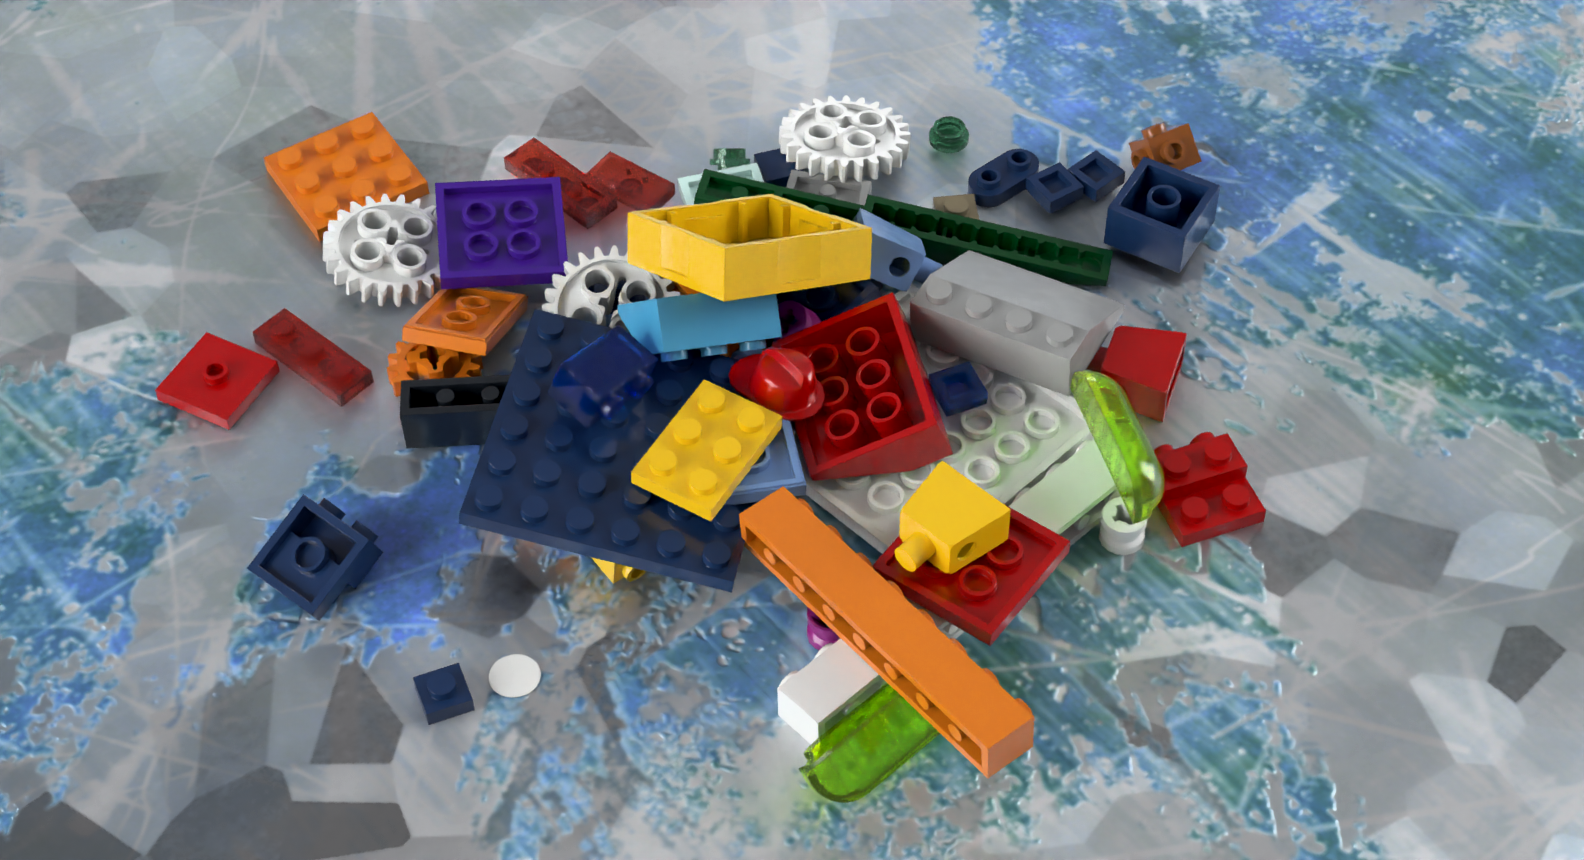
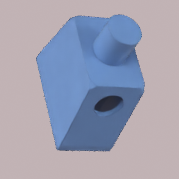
M859 209L854 222L872 227L870 278L907 292L913 280L923 284L931 273L943 267L942 264L925 257L926 253L920 238L864 209Z

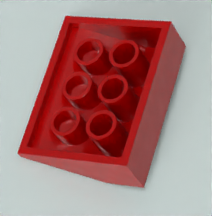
M893 292L772 342L773 348H790L805 354L813 363L816 378L823 386L825 400L822 408L810 418L794 421L808 471L813 481L913 471L953 454L910 324Z

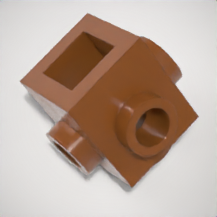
M1164 122L1142 129V138L1129 142L1132 151L1131 162L1134 169H1136L1143 157L1178 170L1202 162L1189 123L1169 126L1167 128Z

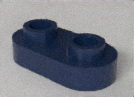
M1024 149L1006 151L970 174L968 194H974L976 205L990 208L1003 204L1026 190V178L1039 172L1037 156Z

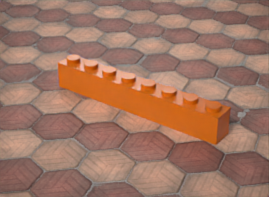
M783 486L739 514L741 537L745 540L744 546L984 776L990 778L1033 747L1035 719L1029 706L1020 698L1014 699L1003 689L992 671L978 666L968 656L965 648L955 638L949 639L940 631L932 617L925 610L915 608L904 597L903 592L895 582L891 580L886 581L877 573L869 559L863 553H856L843 541L841 534L832 525L826 526L815 516L812 508L804 499H797Z

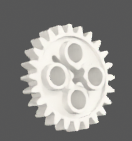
M846 95L842 101H836L832 96H828L827 102L823 103L814 98L812 99V106L800 103L799 111L790 109L788 117L782 118V126L779 129L780 152L786 154V161L796 162V170L809 168V176L811 177L818 173H823L825 181H828L833 176H839L841 183H845L848 177H854L856 181L862 182L864 175H868L876 180L878 179V171L890 175L892 167L901 168L902 160H907L911 133L908 132L909 124L902 123V115H892L893 108L891 107L880 110V102L878 101L867 105L863 97L859 98L856 102H851L850 98Z
M383 194L381 202L378 203L370 196H366V205L363 207L354 201L350 202V213L339 209L337 211V220H329L328 231L323 234V261L326 262L327 274H334V284L336 286L346 283L347 295L361 291L362 302H366L372 296L378 297V305L383 306L387 298H393L395 305L400 307L402 298L406 297L413 304H418V294L420 293L431 299L434 295V287L441 289L437 216L435 217L436 206L431 205L423 210L420 208L421 199L417 198L411 204H406L405 197L400 194L396 202H390L387 194Z
M613 245L610 255L604 256L601 249L597 246L594 249L593 259L589 260L582 252L578 253L579 265L577 267L565 261L563 265L566 277L559 274L552 275L553 285L556 289H545V299L549 303L542 305V311L606 326L605 315H610L612 312L616 289L621 280L626 282L618 297L619 305L632 303L629 299L635 295H645L650 300L680 296V292L672 291L675 288L674 281L629 264L628 251L625 256H619L617 246ZM597 283L608 287L600 293L588 290L590 286ZM615 310L609 327L629 332L620 318L618 310Z

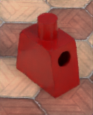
M1122 325L1116 327L1108 348L1101 346L1086 369L1100 373L1099 397L1151 419L1163 422L1183 365L1187 333Z

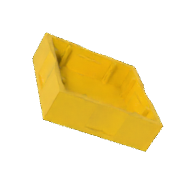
M773 194L628 212L629 264L723 302L870 279L872 227L836 215L819 212L806 205Z

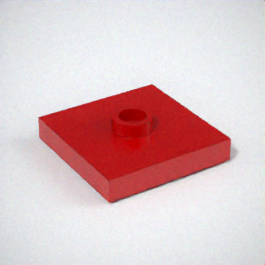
M206 332L155 389L159 401L230 430L280 370L278 361Z

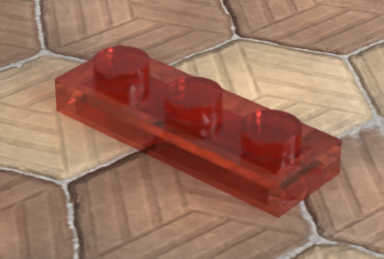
M534 137L504 157L505 169L518 179L560 177L563 212L586 229H589L618 208L617 196Z
M286 308L252 332L255 343L341 407L374 382L370 369Z

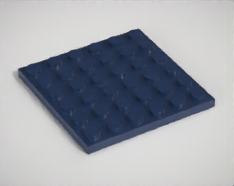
M534 309L459 513V524L732 593L745 545V540L741 537L739 514L757 502L723 505L710 522L631 483V471L704 379L747 399L730 384L729 372L732 365L739 360L722 355L701 357L700 350L688 349V359L661 362L660 353L643 355L630 332Z

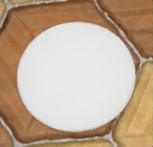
M522 654L502 657L493 664L489 672V683L492 689L499 695L509 698H517L529 694L537 687L541 678V670L537 662Z

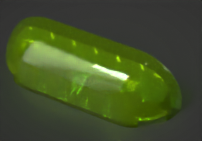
M1077 371L1072 376L1070 389L1133 524L1141 522L1151 516L1152 510L1163 497L1165 480L1160 462L1123 388L1114 379L1100 372Z
M886 683L816 739L804 751L803 754L807 759V763L805 766L800 767L799 771L807 784L820 796L839 803L853 802L869 794L940 733L898 692Z

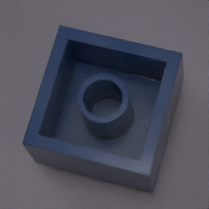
M1143 157L1107 209L1104 244L1180 273L1215 221L1220 185Z

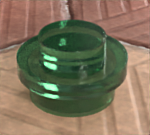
M946 116L939 118L929 131L930 145L943 153L959 152L969 142V132L964 122L956 117Z
M746 148L713 149V159H709V165H718V170L750 164V159H746Z

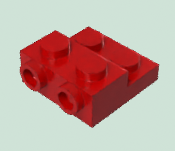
M1204 432L1194 437L1189 445L1174 449L1172 445L1164 444L1155 448L1149 457H1146L1147 465L1144 484L1181 547L1264 522L1266 509L1246 479L1248 465L1228 433L1215 437L1211 432Z

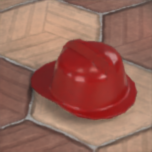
M770 347L762 351L761 354H752L740 359L732 365L729 372L730 384L737 392L750 401L783 416L782 419L801 421L810 418L822 408L825 400L823 386L816 378L813 363L805 354L798 350Z

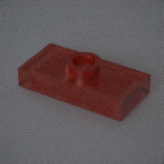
M611 151L585 174L587 186L636 211L662 208L675 195L674 183Z

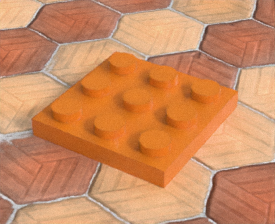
M373 112L264 157L266 170L319 242L323 240L324 232L328 231L329 220H337V211L339 209L350 213V202L352 201L363 207L366 205V196H370L378 203L381 202L383 194L388 195L390 202H396L397 198L402 194L407 204L429 194L426 179Z

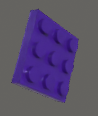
M560 177L435 183L441 289L553 284V274L566 277L563 263L565 261L568 262Z

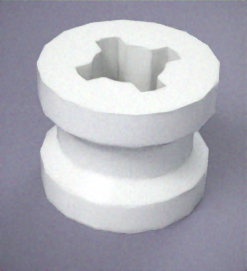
M1118 497L1108 501L1103 507L1099 539L1107 551L1117 555H1129L1137 552L1143 546L1148 512L1140 501L1130 497Z

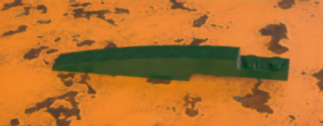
M708 169L703 171L694 198V204H704L726 199L773 194L806 205L816 211L836 215L854 221L861 208L920 238L926 253L925 257L943 266L971 250L1065 284L1106 286L1113 255L1112 250L869 194L867 195L865 205H860Z

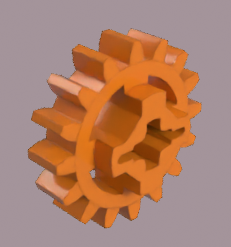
M398 341L396 343L397 353H390L388 355L389 367H387L389 383L392 384L396 397L401 394V381L482 376V357L477 354Z

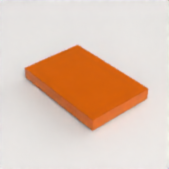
M485 287L440 289L403 326L402 341L486 356L527 311L528 296Z

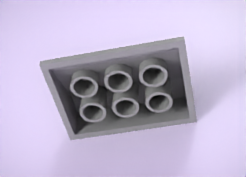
M968 250L928 276L910 301V327L914 339L918 342L1069 396L1124 311V304Z

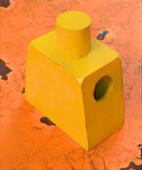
M941 461L900 512L899 537L903 543L895 549V557L900 565L910 572H914L928 560L944 573L953 574L1008 539L1011 509L947 463Z

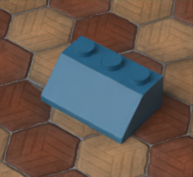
M697 293L617 305L620 318L643 355L660 353L661 362L688 359L687 350L700 348L701 357L728 353L726 344L739 343L740 351L766 348L765 339L782 337L776 294L723 302L706 294Z

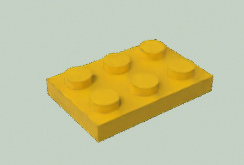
M704 379L631 471V483L711 522L750 471L751 467L763 454L766 447L769 446L781 430L783 416Z

